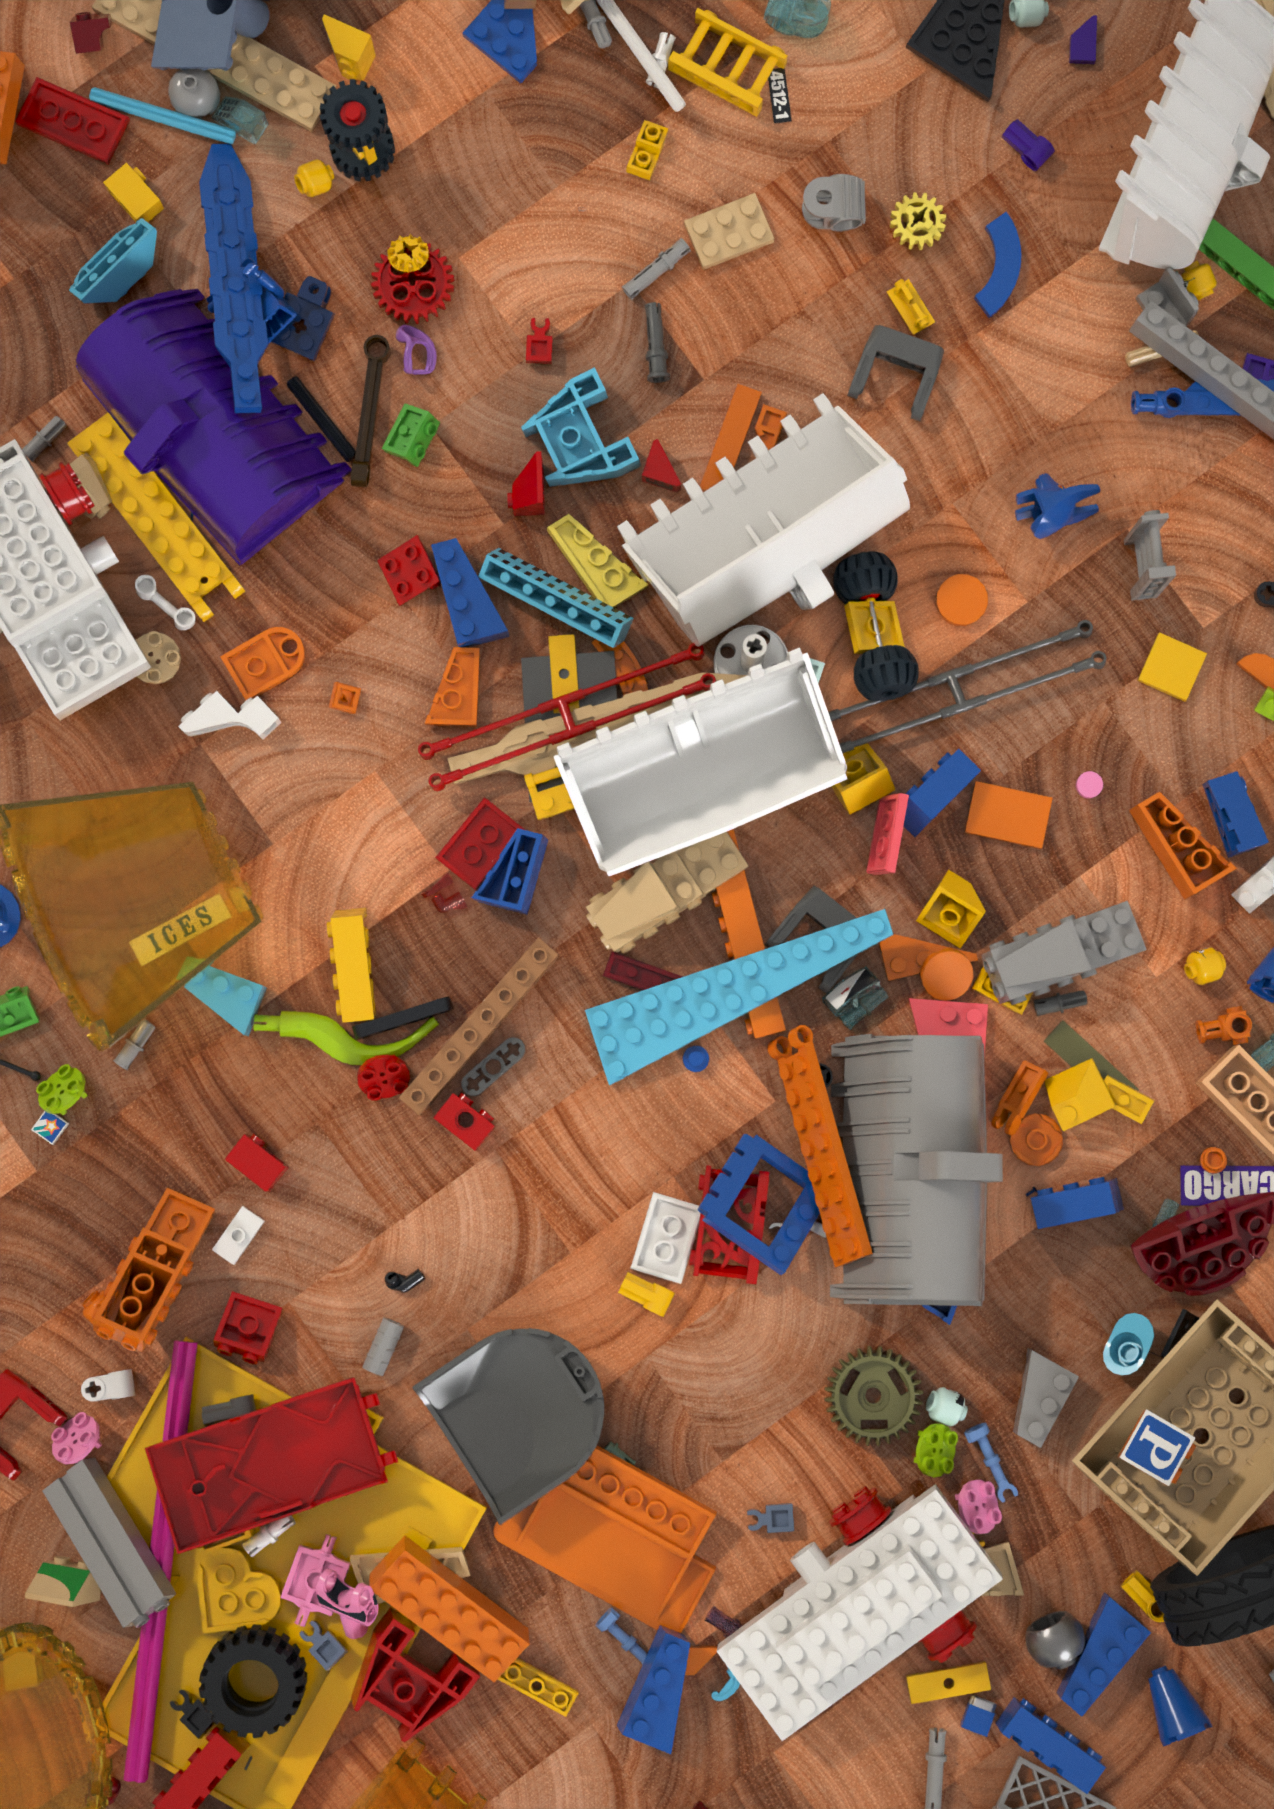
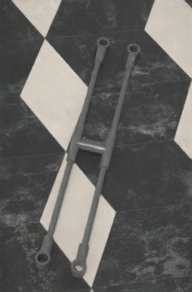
M1082 620L1078 623L1077 627L1059 632L1057 636L975 664L969 663L928 677L927 680L917 683L911 692L947 682L956 704L942 708L939 712L852 742L849 740L840 743L842 754L854 750V747L939 718L944 719L987 704L988 701L1073 672L1078 673L1090 668H1104L1107 659L1105 653L1095 651L1090 658L1073 663L1070 667L968 700L965 699L957 678L974 673L977 669L1059 641L1064 642L1077 637L1088 638L1092 635V623L1088 620ZM1087 627L1089 631L1084 632L1081 628ZM1101 658L1103 661L1097 663L1094 661V659ZM867 700L841 710H832L828 713L831 721L841 719L843 715L884 701Z

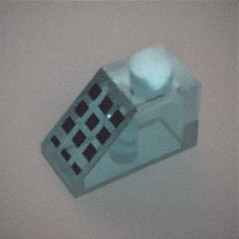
M227 96L224 97L212 116L213 120L225 127L234 129L236 134L254 145L269 125L265 112L243 99Z

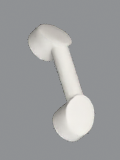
M141 575L136 579L135 589L138 596L144 600L153 601L172 617L177 629L188 630L194 626V612L189 608L177 609L157 592L156 581L152 576Z

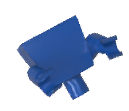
M246 258L240 265L245 267L242 272L248 276L253 275L256 281L262 285L263 320L266 322L269 344L297 316V313L284 299L283 288L265 271L259 270V265L251 258ZM210 295L206 299L209 303L207 307L209 312L214 313L213 297Z

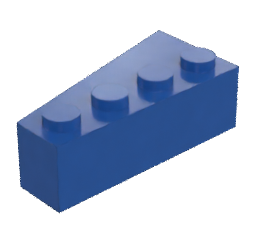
M457 538L432 544L431 547L458 647L469 648L510 637L504 622Z
M1105 1592L1085 1634L1084 1649L1077 1656V1661L1068 1667L1056 1692L1081 1717L1151 1634L1146 1627Z
M662 1625L659 1626L617 1723V1727L622 1735L671 1754L690 1648V1642L684 1634Z
M1013 1697L995 1723L1001 1733L1009 1739L1012 1736V1739L1027 1752H1034V1755L1042 1763L1050 1768L1054 1767L1057 1769L1056 1772L1088 1794L1106 1768L1100 1761L1103 1757L1091 1747L1086 1751L1078 1745L1081 1740L1068 1730L1065 1734L1056 1728L1058 1723L1045 1714L1042 1718L1035 1713L1036 1707L1028 1700L1023 1698L1019 1701Z

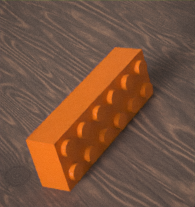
M405 1535L370 1573L369 1586H371L376 1595L494 1683L530 1645L529 1630L525 1625Z

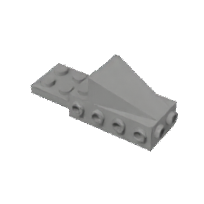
M1128 901L1077 919L1075 915L1065 917L1059 920L1061 924L1052 927L1051 923L1036 928L1037 933L1031 936L1028 935V932L1021 933L1012 937L1014 942L1006 945L1004 940L989 945L990 951L982 954L981 957L984 969L989 975L993 992L996 998H998L999 1003L1002 1004L1008 1001L1011 1002V1005L1027 1000L1025 995L1034 992L1035 997L1049 992V986L1057 983L1059 988L1074 982L1072 978L1081 975L1082 979L1097 974L1096 968L1147 950Z

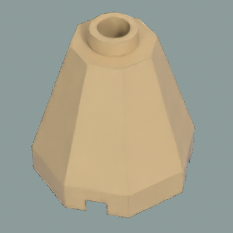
M85 453L70 463V466L82 483L78 487H84L95 505L91 508L93 513L89 515L85 512L83 515L90 519L95 516L100 519L111 510L108 505L112 502V499L95 461L88 453Z

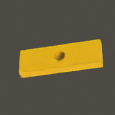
M574 634L548 636L553 699L578 690ZM562 669H567L569 671L568 678H560L559 672ZM579 700L568 704L571 712L574 709L580 708ZM559 708L553 709L554 714L560 713Z
M517 1658L498 1678L499 1681L565 1717L568 1715L579 1694L578 1690L520 1658ZM535 1681H539L542 1684V1687L540 1689L533 1688L532 1683Z
M985 1661L906 1675L911 1704L991 1690ZM946 1678H951L953 1680L950 1686L944 1685V1680Z

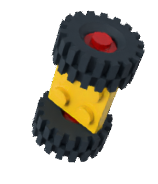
M350 79V85H345V82L341 81L339 82L340 88L336 89L333 85L329 89L330 95L325 93L323 96L324 104L320 103V120L323 130L330 141L329 148L337 169L340 172L343 171L349 179L352 175L355 181L361 182V177H365L366 181H372L370 176L375 174L376 178H379L381 176L380 171L384 170L387 172L389 169L388 163H393L395 146L390 127L388 126L385 104L381 94H377L376 88L372 85L368 88L367 82L361 80L360 85H357L355 79Z

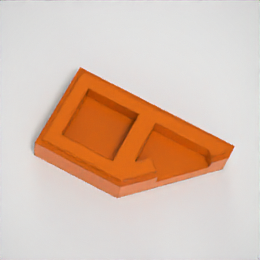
M763 404L755 426V432L767 449L770 450L777 445L783 428L780 421L787 417L788 413Z

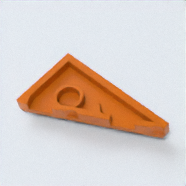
M896 934L879 943L887 981L920 974L923 962L930 954L950 948ZM958 950L968 958L970 963L978 961L977 954Z

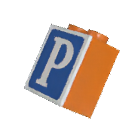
M1144 1409L1120 1451L1118 1458L1162 1484L1169 1486L1171 1482L1175 1484L1183 1471L1179 1467L1184 1458L1189 1460L1196 1448V1445L1193 1444L1195 1437L1149 1410Z

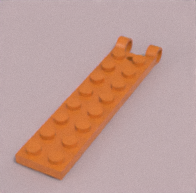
M799 1025L789 1032L788 1038L779 1036L770 1041L767 1050L769 1055L778 1062L779 1074L784 1083L787 1102L790 1105L794 1127L797 1130L801 1144V1152L807 1165L808 1177L814 1190L815 1203L819 1208L822 1227L828 1240L830 1256L835 1267H840L873 1253L814 1048L813 1033L808 1026ZM797 1032L803 1035L804 1042L799 1040ZM777 1043L782 1046L783 1054L778 1051ZM792 1047L798 1049V1052L792 1055Z

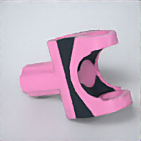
M328 1568L321 1574L316 1586L320 1606L340 1615L345 1635L348 1638L357 1639L363 1637L367 1633L368 1626L374 1622L378 1614L379 1608L373 1589L364 1583H359L353 1588L347 1585L336 1571Z

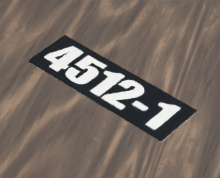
M785 68L773 69L768 81L774 123L791 122Z

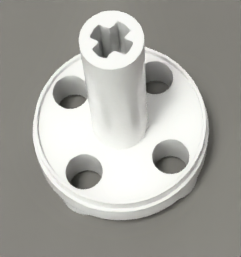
M758 625L741 626L730 631L719 642L714 655V673L748 675L749 668L760 663L762 668L766 669L786 661L788 651L781 638L770 629ZM760 634L766 635L769 638L768 644ZM724 647H730L734 650L735 655L732 658H724L720 651Z

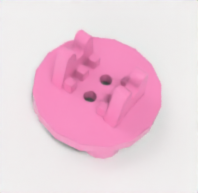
M80 1412L62 1427L56 1428L51 1435L53 1440L52 1454L55 1459L65 1465L76 1464L85 1458L94 1447L100 1448L102 1443L99 1441L100 1433L97 1421L86 1413Z
M971 1480L963 1485L959 1494H955V1499L958 1500L959 1515L972 1533H988L994 1528L995 1524L1001 1522L1002 1514L998 1508L994 1485L991 1482Z

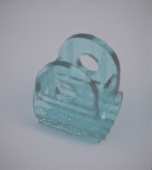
M769 0L763 19L766 20L765 23L782 34L814 38L819 36L827 27L831 1Z

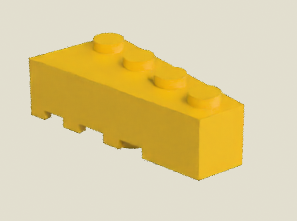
M366 908L336 910L330 918L331 922H327L328 938L333 937L334 948H330L331 964L336 963L337 974H333L334 990L339 989L340 1000H336L337 1016L342 1015V1023L374 1020L376 1016L373 979H370L369 975L372 973L370 953H367L369 931L367 927H364L363 922L364 917H367Z

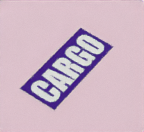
M1180 1166L1181 1205L1201 1206L1236 1196L1274 1192V1166H1226L1223 1171L1217 1174H1210L1201 1166Z

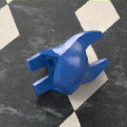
M1047 473L1039 475L1038 479H1036L1035 484L1037 488L1016 494L1017 505L1035 501L1034 505L1015 510V517L1017 521L1033 517L1034 522L1030 528L1038 539L1046 538L1064 526L1077 523L1099 512L1097 504L1075 507V504L1079 501L1100 493L1099 485L1084 484L1064 488Z

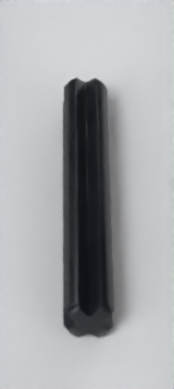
M297 376L291 378L286 383L290 391L346 462L352 461L355 458L356 450Z

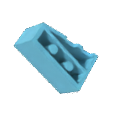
M188 959L179 983L239 1032L249 1037L254 1024V1015L258 1013L267 987Z

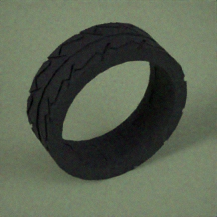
M1274 1525L1232 1537L1198 1576L1178 1561L1153 1579L1150 1588L1154 1592L1153 1595L1159 1610L1164 1613V1622L1172 1641L1176 1645L1191 1647L1219 1643L1274 1625Z

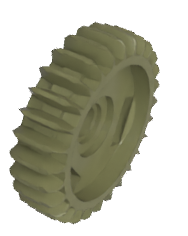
M867 1346L866 1354H863L862 1350L857 1348L858 1356L854 1357L848 1352L849 1361L845 1362L839 1359L842 1366L841 1369L832 1367L836 1376L827 1377L833 1385L824 1388V1390L831 1393V1396L825 1397L824 1401L832 1402V1406L828 1407L826 1411L828 1413L835 1412L836 1415L830 1419L832 1422L840 1420L841 1423L837 1427L838 1431L843 1430L845 1427L847 1428L845 1437L849 1438L853 1433L856 1434V1443H859L861 1438L864 1437L866 1446H869L871 1439H874L876 1445L880 1446L881 1438H884L890 1444L891 1435H894L899 1440V1430L906 1433L909 1432L905 1426L907 1422L912 1425L916 1424L911 1418L912 1414L920 1415V1412L915 1409V1405H922L923 1402L916 1399V1395L923 1394V1391L915 1389V1386L920 1384L921 1380L912 1379V1376L917 1371L915 1369L907 1371L910 1365L909 1361H905L902 1364L899 1363L902 1358L901 1354L892 1358V1349H888L884 1355L881 1346H878L876 1353H873L871 1346ZM853 1368L859 1374L846 1396L839 1391L850 1370ZM893 1368H896L907 1387V1392L900 1395L887 1373ZM869 1388H877L881 1393V1397L876 1403H870L866 1400L865 1394ZM861 1420H887V1428L861 1429Z

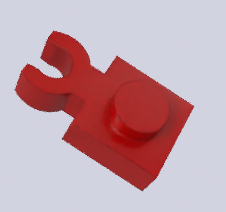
M532 318L530 325L534 335H527L526 363L552 364L553 336H546L550 330L549 318H545V326L542 328H538L535 318Z

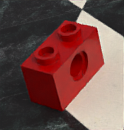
M462 1092L459 1096L452 1093L433 1118L470 1148L477 1151L496 1127L491 1123L494 1118L483 1109L477 1112L472 1108L473 1101ZM465 1112L471 1113L474 1118L473 1124L468 1128L462 1127L459 1123L460 1116Z

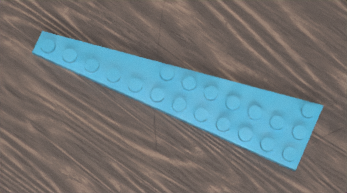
M886 909L586 1009L587 1019L608 1084L612 1085L643 1067L686 1046L690 1042L705 1036L786 991L893 936L894 933Z

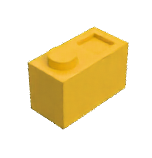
M126 162L103 183L108 192L135 222L141 218L149 222L164 207L160 199L144 183L146 178L137 167L132 169Z

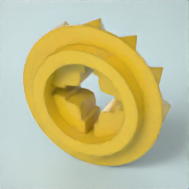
M411 234L408 237L399 235L398 240L391 241L390 248L387 250L390 264L402 272L419 270L426 264L429 258L427 243H424L421 237L416 238ZM405 247L412 251V259L404 253Z

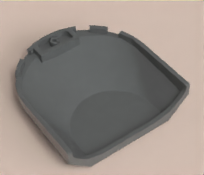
M509 1329L488 1336L412 1387L428 1408L477 1484L499 1525L504 1524L577 1473L591 1457L603 1428L604 1397L600 1381L592 1365L569 1341L540 1329Z

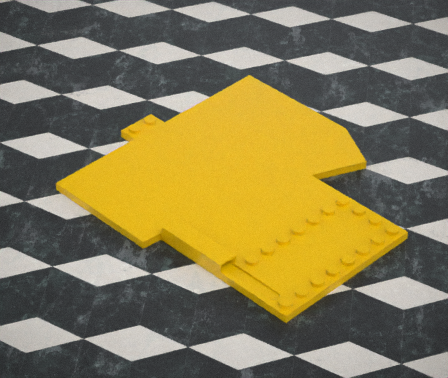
M185 1337L183 1340L188 1342H196L190 1339L189 1337ZM198 1343L187 1433L205 1427L202 1419V1407L228 1402L233 1398L253 1394L256 1409L292 1398L293 1396ZM171 1363L107 1475L109 1482L149 1549L157 1487L145 1447L162 1442ZM368 1408L366 1411L375 1435L384 1417ZM377 1445L380 1455L390 1452L384 1449L383 1447ZM397 1456V1463L384 1467V1472L388 1479L387 1483L340 1497L292 1515L296 1524L278 1536V1541L274 1544H268L254 1557H251L250 1553L248 1554L242 1545L251 1537L225 1547H232L243 1551L250 1562L252 1571H262L273 1575L282 1593L300 1544L312 1549H321L326 1534L331 1535V1537L335 1536L337 1539L331 1553L337 1558L350 1562V1555L390 1552L404 1535L424 1550L462 1547L464 1551L487 1506ZM261 1526L255 1528L256 1533L261 1530ZM175 1546L170 1584L175 1590L176 1595L169 1600L170 1605L167 1607L150 1756L151 1761L174 1774L180 1769L185 1771L191 1764L188 1761L190 1756L198 1747L202 1750L207 1745L206 1737L216 1726L221 1729L224 1724L221 1722L217 1725L214 1724L201 1739H198L180 1721L184 1713L174 1710L170 1706V1702L174 1700L179 1705L184 1703V1697L179 1693L180 1690L190 1692L193 1703L197 1699H201L204 1702L205 1698H201L199 1695V1688L201 1686V1682H199L200 1673L213 1646L217 1641H221L222 1637L229 1632L221 1631L203 1634L197 1573L199 1565L208 1553L200 1556L198 1548L177 1554ZM350 1565L344 1582L355 1588L358 1582L353 1567ZM282 1598L278 1614L267 1624L261 1625V1630L267 1631L269 1626L276 1628L275 1634L282 1636L285 1633L290 1637L288 1643L291 1646L297 1644L300 1649L299 1657H304L306 1662L304 1670L307 1672L305 1693L296 1714L292 1715L290 1722L284 1727L279 1726L277 1732L269 1735L265 1731L263 1736L259 1738H253V1733L247 1734L244 1739L251 1745L211 1791L210 1795L234 1809H292L351 1702V1696L374 1628L390 1607L398 1613L400 1612L387 1602L378 1604V1614L374 1622L368 1626L367 1633L363 1637L350 1639L345 1635L339 1614L333 1612V1615L329 1616L321 1612H310L305 1624L306 1626L303 1627L300 1624L294 1623L300 1607ZM311 1621H316L320 1624L322 1635L327 1631H331L348 1650L329 1671H326L308 1651L314 1644L304 1641L299 1634L301 1631H305L308 1636L314 1634V1627L310 1624ZM414 1622L412 1624L415 1634L403 1649V1652L406 1654L421 1630ZM140 1637L91 1723V1726L126 1746L128 1745ZM255 1660L240 1661L234 1664L229 1671V1681L232 1688L239 1696L246 1700L254 1702L265 1701L277 1693L279 1686L277 1677L262 1662ZM250 1756H252L253 1758L247 1770H244Z

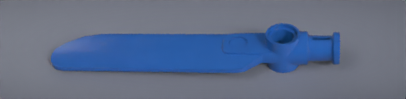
M1257 379L1274 392V379L1269 381ZM1196 381L1186 391L1175 387L1167 391H1155L1154 394H1139L1138 391H1133L1131 397L1132 414L1153 412L1154 415H1161L1165 418H1173L1176 415L1242 416ZM1167 399H1173L1177 407H1171L1167 403Z

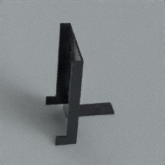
M1182 1309L1161 1356H1157L1164 1359L1199 1320V1317L1188 1310Z

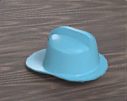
M1131 1313L1118 1320L1103 1351L1104 1363L1111 1372L1121 1376L1131 1375L1138 1371L1146 1362L1154 1339V1329L1149 1319L1141 1314Z

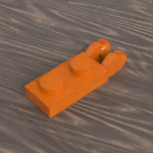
M1025 1060L1022 1062L998 1104L999 1107L991 1122L992 1127L1000 1129L1008 1118V1112L1012 1114L1004 1126V1132L1010 1136L1015 1134L1021 1125V1118L1023 1119L1049 1074L1045 1069Z

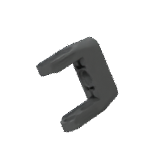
M875 325L863 350L847 396L857 399L863 392L875 357L924 375L911 408L912 415L910 419L920 422L940 368L944 349L936 344L894 329Z
M813 885L768 939L765 946L770 948L782 944L805 915L809 916L824 929L856 919V917L821 889ZM858 954L830 968L823 976L822 983L818 988L827 994Z

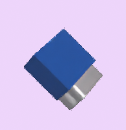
M971 1694L960 1726L987 1737L995 1716L994 1711L997 1704Z

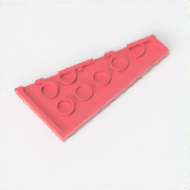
M908 999L918 1035L981 1036L984 1044L985 1058L988 1004Z

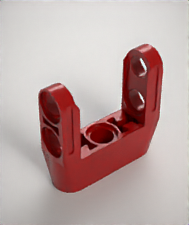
M7 1368L0 1374V1420L18 1398L24 1401L47 1422L61 1427L68 1419L67 1415L43 1393ZM0 1447V1472L15 1481L22 1473V1470L17 1460Z

